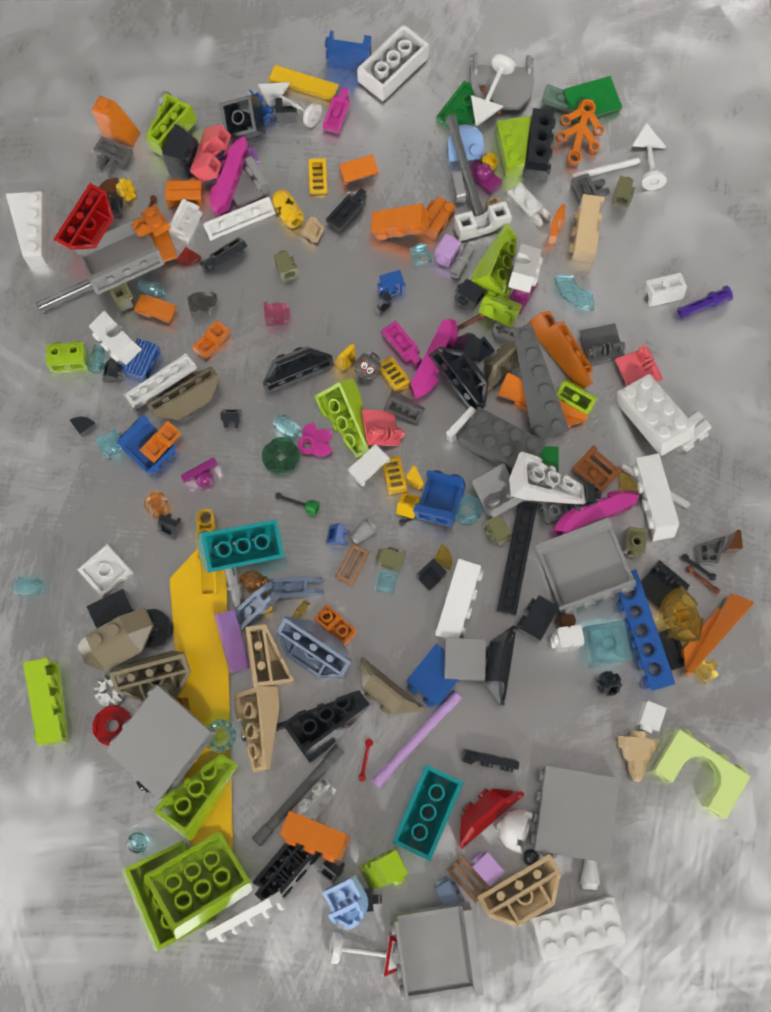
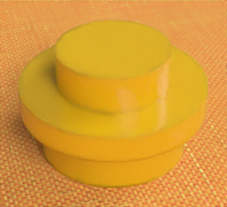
M491 152L486 153L482 156V164L486 163L494 170L497 167L498 158Z

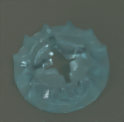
M463 494L455 519L462 524H473L482 515V505L479 499L473 495ZM469 502L470 508L473 509V511H469L467 515L464 516L465 509H463L462 506L466 507V505Z
M224 719L210 722L207 727H213L217 733L223 727V734L228 739H221L218 743V738L214 736L207 747L217 753L225 752L232 748L236 741V730L232 723Z

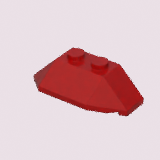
M89 183L53 241L69 250L95 249L114 220L107 192Z
M485 788L477 795L479 799L475 803L471 801L462 808L463 813L460 815L459 848L463 849L525 795L523 791L495 788L488 790Z

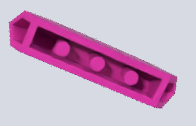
M244 136L233 141L223 155L225 159L222 162L221 175H218L216 185L212 186L210 192V203L214 214L223 215L229 211L246 162L245 158L249 154L248 143Z
M443 320L411 381L410 390L415 399L428 393L437 383L438 379L435 375H438L440 370L428 355L438 347L455 348L458 337L456 320Z
M615 490L607 493L608 499L606 497L601 498L591 507L586 505L580 508L579 511L573 508L559 519L553 531L558 536H561L608 517L609 519L634 507L638 501L639 492Z

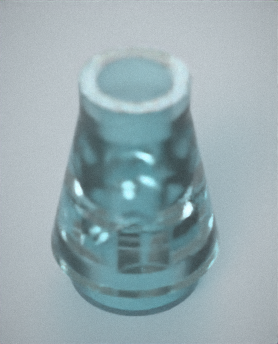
M140 280L137 285L139 291L162 300L166 294V288L162 283Z
M100 344L93 346L86 362L87 369L93 373H101L102 369L105 368L104 348Z

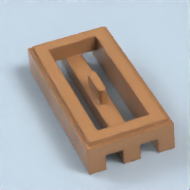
M352 543L335 579L341 580L353 587L370 551ZM354 549L358 550L345 576H341ZM361 552L364 553L352 579L349 580L348 578Z
M462 855L447 869L448 873L475 903L478 901L477 896L490 889ZM462 862L484 887L482 890L458 865ZM454 868H456L461 873V875L468 881V883L476 890V892L478 893L477 895L474 896L473 893L466 887V885L459 879V877L452 871Z

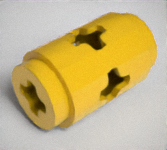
M285 189L275 192L272 196V204L284 224L289 228L300 226L304 221L303 212L291 193Z

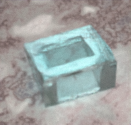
M379 572L375 591L394 595L398 574Z

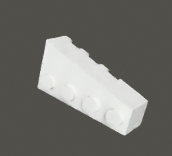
M658 453L638 457L632 469L634 476H637L638 479L637 487L639 494L642 496V505L646 514L651 540L653 542L673 538L680 523L660 455Z
M458 558L435 635L443 638H464L466 627L463 626L464 621L470 618L472 608L469 605L471 600L475 601L478 589H475L477 581H481L484 570H481L480 564Z

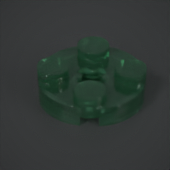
M278 437L271 440L272 442L268 443V445L266 444L262 451V461L267 471L279 476L293 473L300 462L298 447L288 438ZM280 452H283L284 456H286L282 461L276 458V455L278 456Z

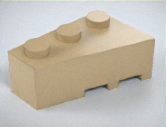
M583 194L578 211L575 210L573 215V221H576V224L572 227L571 237H574V241L571 242L569 253H572L571 260L593 263L599 239V222L602 219V214L600 213L605 197Z
M266 624L245 627L244 632L252 688L257 686L275 687L293 684L294 679L280 655Z

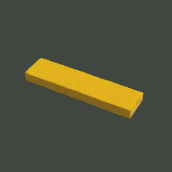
M274 65L269 76V82L271 83L290 82L287 88L327 101H332L333 96L335 97L339 89V84L278 65Z

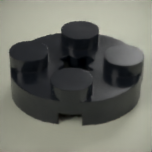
M147 609L157 631L149 634L144 648L157 649L167 644L172 635L173 627L170 618L158 609Z

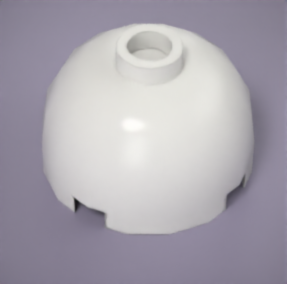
M512 809L505 814L504 819H499L497 830L500 831L501 842L508 849L518 853L523 852L521 847H526L531 831L528 819L533 820L532 812L523 809Z

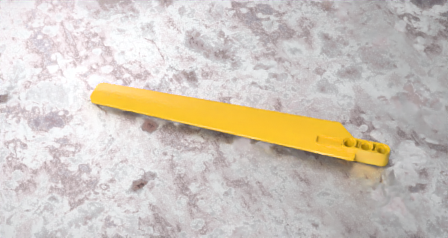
M201 509L196 517L197 549L169 579L175 651L185 652L191 669V673L182 692L178 694V698H188L190 712L207 727H213L217 731V734L185 774V780L193 777L202 767L220 754L231 760L229 669L214 616L228 611L227 578L224 570L206 573L198 548V536L200 533L217 530V517L209 509ZM206 515H211V520L208 523H203V518ZM232 777L204 824L190 841V848L220 831L233 852Z

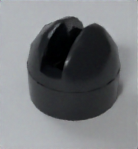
M527 849L522 854V860L527 866H530L539 861V854L533 849ZM532 853H534L535 856L530 864L528 861Z

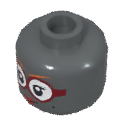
M368 352L362 353L354 363V372L363 380L374 378L382 368L379 362L381 360L380 357L374 352L371 354Z

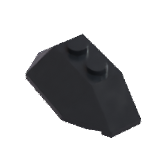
M308 346L298 347L286 355L281 354L272 360L263 381L264 390L266 393L328 368L333 365V357L331 354Z
M438 347L428 355L468 408L472 406L477 410L478 407L482 409L486 407L489 381L466 351Z
M514 625L491 640L488 646H486L485 681H482V683L500 707L505 705L517 626Z

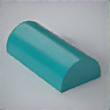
M277 519L200 533L198 536L200 559L206 573L284 558Z
M426 765L392 843L431 861L464 782Z

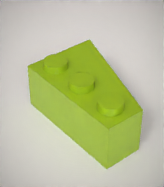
M167 93L164 94L162 106L158 107V115L156 119H153L146 134V139L152 151L163 156L162 153L174 124L179 125L188 132L198 121L192 106Z
M531 116L497 121L495 136L505 178L518 177L523 174Z
M396 847L359 866L368 887L371 889L387 886L392 883L396 886L407 880L405 876L408 875V871Z

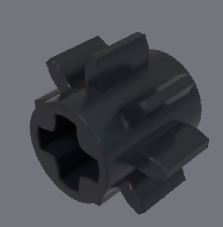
M605 671L596 680L597 688L601 694L606 693L607 696L616 695L623 686L620 682L622 679L618 673L613 674L612 671Z

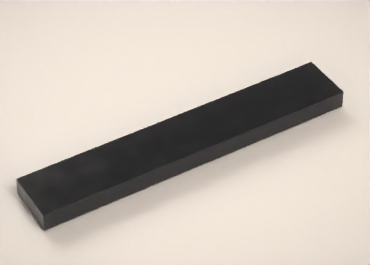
M523 501L517 505L496 612L514 616L517 614L538 506L536 503Z

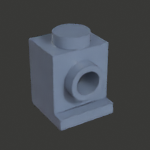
M447 875L436 881L437 885L434 886V889L443 905L466 902L463 896L458 897L457 894L461 892L455 881L451 883Z

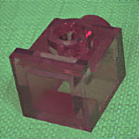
M264 302L266 326L288 325V318H291L290 306L286 307V303L282 304L280 302L273 303L272 305Z

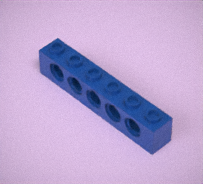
M637 569L631 570L632 576L636 581V586L633 587L635 595L627 598L622 592H619L621 600L617 602L620 611H625L627 618L623 620L627 631L631 630L633 637L630 638L633 650H638L639 657H636L639 668H644L646 676H643L646 688L650 687L651 691L675 685V681ZM632 607L640 608L641 615L638 617L632 616L630 609ZM640 625L645 626L648 630V633L644 636H640L636 632V628ZM646 644L652 645L654 653L646 655L642 650L643 646ZM653 663L658 664L661 668L660 673L652 674L649 671V666Z

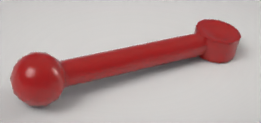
M371 739L365 741L364 760L361 774L358 775L360 782L366 779L365 770L370 747L373 745Z

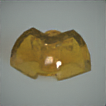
M682 586L671 591L663 599L659 607L664 612L662 621L670 627L668 635L674 639L683 642L699 641L703 628V618L699 617L696 608L698 605L697 601Z

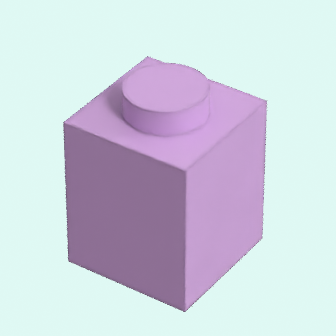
M445 234L435 249L434 259L439 264L450 267L460 252L461 242Z
M480 851L472 859L474 863L471 867L488 886H491L505 872L487 851L484 853Z

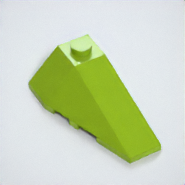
M220 754L202 767L193 777L183 781V784L174 791L168 792L153 812L173 830L191 841L204 824L238 764Z

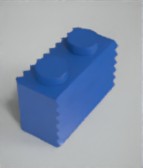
M137 338L136 343L142 350L127 365L123 363L122 369L127 377L144 382L151 375L161 350L157 344Z

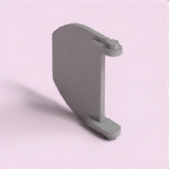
M478 53L470 55V62H473L471 64V86L475 96L485 100L486 96L481 92L480 86L484 85L486 91L489 92L497 71L489 65H478ZM531 55L526 56V67H515L513 73L509 75L501 74L491 98L494 103L502 105V109L519 110L529 100L534 87V67L531 66L534 64V58H531Z

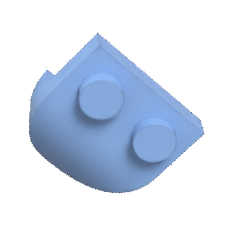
M460 125V135L468 161L482 160L484 142L481 132L474 126ZM450 134L447 141L449 162L459 161Z
M356 875L322 892L332 910L328 917L334 924L340 923L345 926V929H352L365 917L368 909V897Z

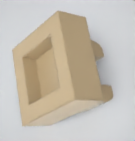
M309 217V220L304 223V230H301L300 233L312 243H318L324 227L316 217Z

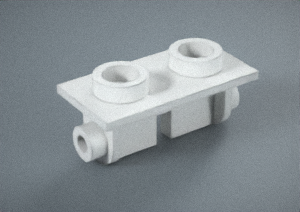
M325 779L318 782L313 787V792L309 797L301 801L297 810L300 815L315 820L323 810L318 805L320 801L326 806L335 796L336 789Z

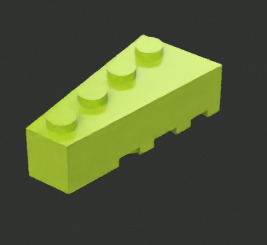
M50 658L23 662L32 720L35 728V742L38 746L68 742L59 662Z

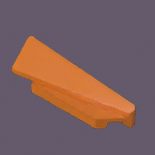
M549 310L540 312L527 323H532L539 342L575 384L585 389L593 383L589 377L593 372V367L564 321L556 323Z
M507 373L497 396L515 401L514 407L528 413L522 379ZM559 400L568 428L586 422L587 414Z
M731 593L723 607L715 609L681 650V656L684 658L685 670L683 673L685 676L692 674L750 609L754 604L753 601Z

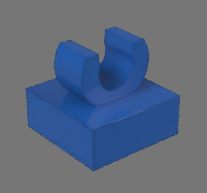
M340 523L329 525L326 544L332 546L348 544V541L343 539V534H350V531L345 529V525Z

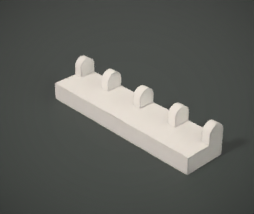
M266 197L203 223V227L209 240L212 241L276 213L270 198Z
M184 354L124 394L131 406L137 410L198 368L191 358Z
M279 891L208 930L206 934L209 940L218 937L219 941L223 942L227 939L226 931L231 929L232 933L237 935L241 932L239 924L247 921L248 925L252 927L256 924L254 916L262 912L265 918H269L272 916L271 907L277 905L278 909L282 911L286 909V903Z

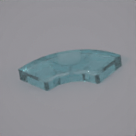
M555 276V285L562 298H565L576 308L594 311L593 291H586L580 288L575 282L574 276Z

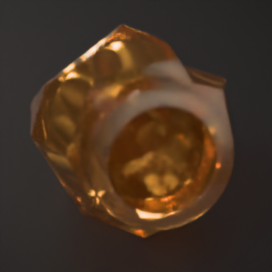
M160 491L150 492L149 497L144 501L146 512L152 514L153 518L159 519L167 511L168 500L164 497V493Z
M253 569L242 573L239 576V581L243 583L247 592H255L268 582V578Z

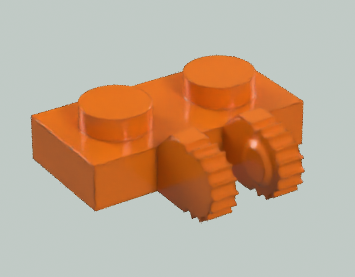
M156 204L141 212L142 218H137L131 225L136 230L135 232L138 237H143L151 232L157 237L171 228Z

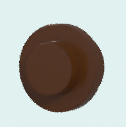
M560 612L556 617V624L558 627L575 626L576 618L573 613L561 614Z

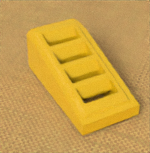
M326 158L308 159L310 195L327 194ZM312 167H323V170H312ZM323 173V176H313V174ZM313 180H323V182L313 183ZM313 186H323L324 189L313 190Z
M349 345L334 361V365L342 373L356 362L355 345Z
M392 356L380 362L382 368L379 372L391 390L400 393L410 387V379ZM388 363H391V364H392L391 366L387 367L386 369L383 368V366L386 365V364H388ZM393 368L395 369V371H393L392 373L387 374L388 371L392 370ZM396 374L399 375V376H397L396 378L391 379L392 376H394V375H396ZM402 379V382L395 384V382Z
M400 456L389 457V463L397 461V465L388 467L386 463L383 465L388 495L407 492V484ZM399 469L397 472L388 473V470ZM400 475V478L390 480V477ZM401 482V485L391 486V483Z

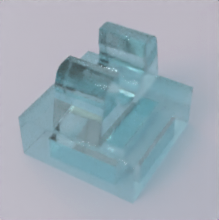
M420 243L410 248L409 252L414 267L432 263L427 244Z

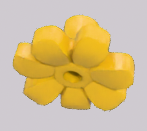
M125 178L119 179L120 183L116 184L117 195L124 197L125 201L135 199L136 194L134 191L136 190L134 186H131L132 181Z

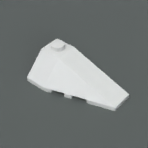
M525 452L519 453L509 478L511 496L531 501L582 505L586 503L583 485L567 475L562 476L557 473L556 468L552 465L548 467L543 464L542 459L538 456Z

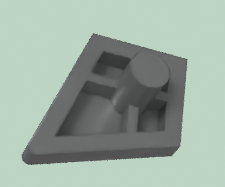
M723 536L698 544V564H718L726 537Z

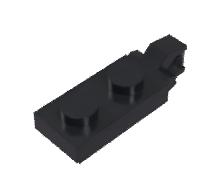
M360 188L355 195L353 193L348 194L326 218V222L341 232L365 204L364 200L367 197V191Z
M238 237L210 254V257L199 264L204 273L207 274L214 271L215 266L218 264L226 263L231 256L241 254L244 248L248 246L243 239Z
M469 749L463 750L461 760L470 765L480 761L481 766L493 768V764L501 766V770L513 772V769L518 770L520 764L515 759Z

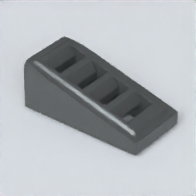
M391 390L384 407V411L416 424L419 423L425 410L423 406L395 390ZM414 410L417 411L415 416L412 415Z

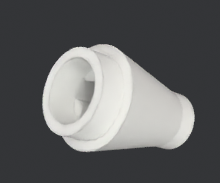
M584 859L579 883L581 884V890L598 891V886H601L596 861Z

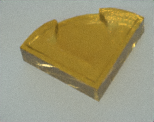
M625 473L619 474L618 490L639 492L637 484L629 475Z
M441 544L434 559L442 567L451 570L453 563L451 552L445 545Z
M304 600L296 608L293 618L302 619L311 603Z

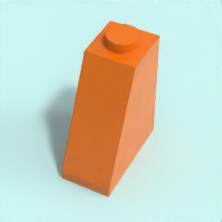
M99 96L91 110L101 134L133 147L141 134L139 129L115 101Z

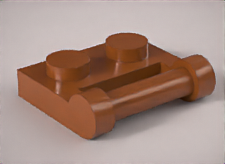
M593 445L571 470L587 483L595 484V490L602 493L623 469L619 466L616 467L597 451L598 448ZM593 456L597 461H599L612 473L609 475L593 460H591L590 457Z

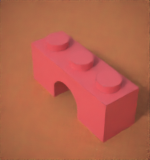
M221 124L204 129L190 169L202 182L218 177L222 163L215 156L219 152L226 150L231 135Z

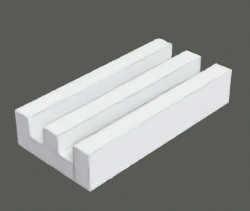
M472 406L446 432V440L451 444L462 434L476 412Z

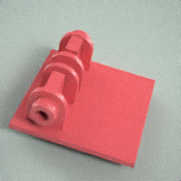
M645 345L639 347L637 351L614 359L627 386L648 374L656 382L663 380L649 348Z
M361 410L367 445L400 446V439L404 437L405 432L401 428H397L394 414L384 410Z

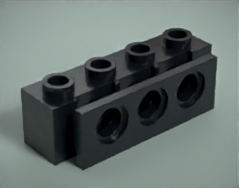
M533 108L524 179L545 181L546 174L550 175L551 164H549V159L552 158L553 149L551 144L554 141L552 129L555 128L556 123L554 110Z
M285 843L253 880L252 883L254 885L261 886L255 895L262 901L280 891L283 899H285L322 853L316 851L315 855L304 851V846L301 844L298 846L296 844L295 847ZM274 905L270 909L276 910L278 907Z

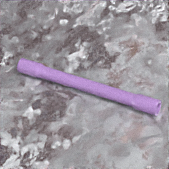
M453 690L441 703L440 707L394 757L376 773L371 781L380 788L441 719L458 704L462 697Z

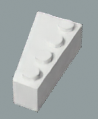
M42 191L7 193L6 197L23 258L30 268L48 266V202Z

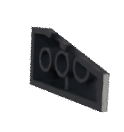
M360 690L338 697L330 703L318 704L316 708L308 711L306 709L299 711L285 721L283 726L310 763L324 753L371 705Z

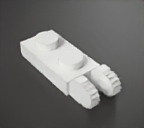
M521 182L507 192V197L537 227L543 225L542 219L537 215L538 213L545 221L551 219L548 210L543 208L540 202Z

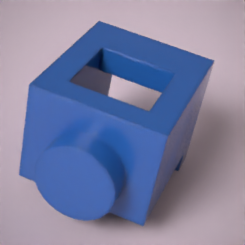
M400 270L379 276V283H377L379 294H383V296L386 293H389L391 296L396 295L398 292L405 294L406 285Z

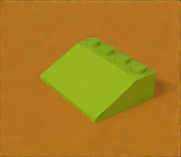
M220 831L144 875L176 939L252 892L251 881Z
M183 840L121 871L154 952L217 919L215 915L176 939L144 878V875L185 852L187 848Z

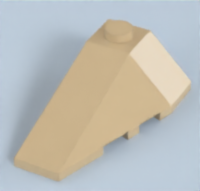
M257 686L234 694L235 715L237 721H241L243 727L241 734L248 743L247 753L253 772L270 769L279 713L278 687Z

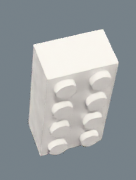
M405 25L401 26L357 68L358 82L384 101L428 59L429 44Z
M650 374L617 392V405L660 456L693 438L695 425Z
M609 894L547 910L530 920L539 957L543 963L626 941L614 896Z

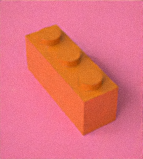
M422 203L373 211L371 232L380 240L427 232L429 212Z
M292 811L288 812L279 834L285 837V843L295 847L299 843L304 846V851L313 855L318 851L323 854V859L334 863L335 859L342 861L351 838L350 835Z

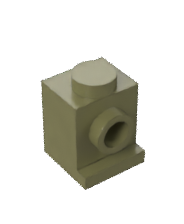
M623 176L619 177L612 204L629 208L635 187H632L634 179Z
M282 250L274 254L275 264L282 282L299 276L298 267L293 256H289L288 251Z
M126 282L109 290L120 312L133 307L131 300L134 298Z
M501 514L483 523L482 529L488 530L486 532L491 541H495L499 546L510 541L509 538L512 532Z
M629 526L624 533L622 552L633 558L642 556L646 549L648 529ZM633 540H638L639 545H636Z
M387 547V549L379 548L376 555L378 566L400 573L406 556V550H402V553H399V550L393 547Z

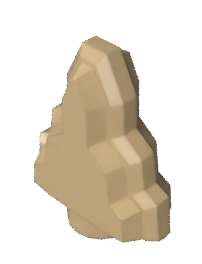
M630 731V736H618V747L622 749L623 758L628 762V772L632 781L641 782L646 773L647 763L652 760L653 752L658 750L659 740L647 738V732Z

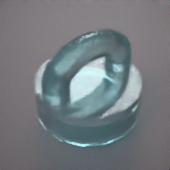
M141 832L132 833L127 841L128 849L137 855H143L149 844L148 837Z

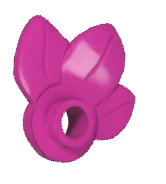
M314 422L309 423L303 428V437L298 441V449L301 453H312L318 457H323L332 452V448L327 445L332 436L331 430H317ZM306 443L311 444L309 448L304 447Z

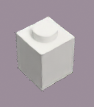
M648 700L644 701L635 725L640 726L641 731L649 734L658 732L667 708Z

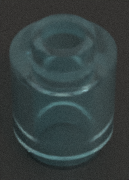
M285 414L282 416L278 415L273 421V429L287 440L294 441L301 433L302 429L299 428V424Z
M39 576L18 577L12 582V592L18 596H39L44 590V582Z

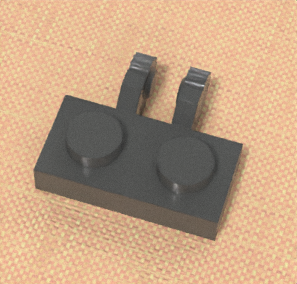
M101 136L93 149L94 153L100 156L96 162L97 169L101 170L105 166L107 159L109 160L105 168L108 174H111L116 168V163L126 167L134 154L132 149L104 136Z
M589 173L572 178L571 184L580 202L583 194L605 197L610 193L609 188L596 190L604 186L606 182L604 179L592 181Z

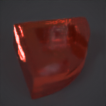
M185 247L176 259V263L181 266H191L201 260V255Z

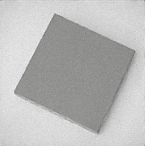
M445 638L444 679L485 681L486 640Z

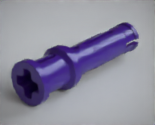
M725 285L721 290L711 291L706 297L677 308L678 316L683 319L710 306L717 307L724 301H732V290L729 286Z

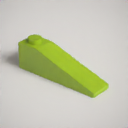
M506 224L475 267L470 279L485 289L484 295L491 290L497 293V295L508 298L512 289L508 286L511 272L514 268L512 258L516 255L518 236L509 224Z
M354 378L338 382L314 396L323 416L329 418L333 424V429L339 431L343 436L344 443L356 458L364 455L371 449V445H367L361 413L363 404Z

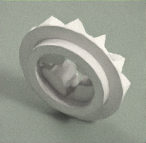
M104 675L101 679L97 680V684L94 687L95 698L104 706L118 705L126 695L117 693L115 690L112 691V696L109 693H103L108 689V684L114 687L110 675Z

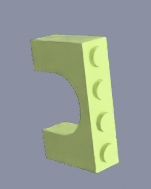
M674 730L650 771L665 782L673 783L688 759L692 757L704 759L713 768L715 785L703 807L718 818L727 819L751 776L746 774V769L740 765H733L728 762L729 758L722 753L717 752L716 754L710 750L711 746L701 740L698 742L688 730Z

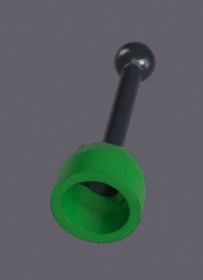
M281 493L275 494L276 500L282 499L304 506L305 511L310 515L316 516L319 511V501L309 500L304 503L282 496Z

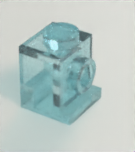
M115 429L95 440L108 461L112 460L111 455H116L122 451L115 441L123 433L120 432L118 434Z

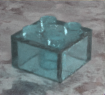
M624 620L589 625L582 628L588 668L627 663L633 660Z

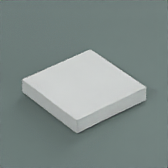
M108 544L77 569L102 598L109 595L134 573Z

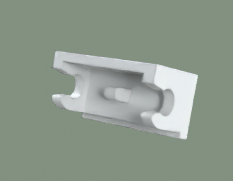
M182 199L169 224L171 228L168 231L171 238L189 244L203 217V212L199 210L200 207Z
M681 273L647 280L644 295L649 296L648 306L652 307L684 299L687 285Z
M375 444L348 469V472L363 487L364 483L385 463L388 464L390 462V458Z

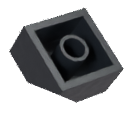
M248 95L220 103L223 126L231 135L230 139H237L241 136L252 138L266 134L260 98Z
M174 124L162 155L170 175L189 180L192 173L190 169L199 143L197 139L176 124Z

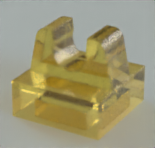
M714 659L709 663L704 660L693 673L705 685L719 675L715 670L718 664Z

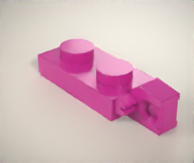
M342 87L339 96H333L322 125L323 130L336 134L340 133L350 106L348 88Z
M397 321L392 322L381 330L383 337L406 362L410 361L415 368L419 367L422 359L418 356L420 354L418 346Z

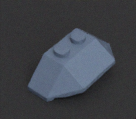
M286 616L276 632L286 656L318 678L343 677L353 661L343 642L310 620Z

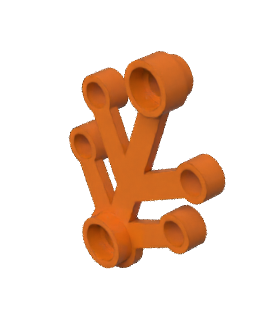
M590 99L581 101L577 110L561 117L560 125L567 127L572 120L581 116L579 123L565 131H559L555 137L556 142L563 143L566 138L576 133L573 148L567 155V162L573 166L577 165L582 159V154L579 150L583 135L589 144V152L596 153L600 149V144L594 139L593 135L600 137L604 133V127L597 120L594 114L596 106ZM566 118L568 123H565L563 119ZM588 119L594 127L593 135L587 126ZM596 128H599L601 130V133H598L596 131ZM562 135L564 139H560L558 136ZM571 156L575 157L576 161H572Z

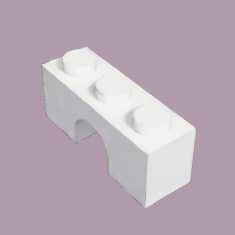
M506 201L490 205L487 212L480 216H474L472 211L455 215L453 228L458 240L461 242L502 230L506 224L510 226L512 216Z
M521 244L508 287L530 293L531 286H536L544 258L540 256L542 249Z
M105 311L89 325L93 331L91 335L98 342L102 341L100 345L106 351H111L109 355L117 362L121 360L127 365L142 350Z

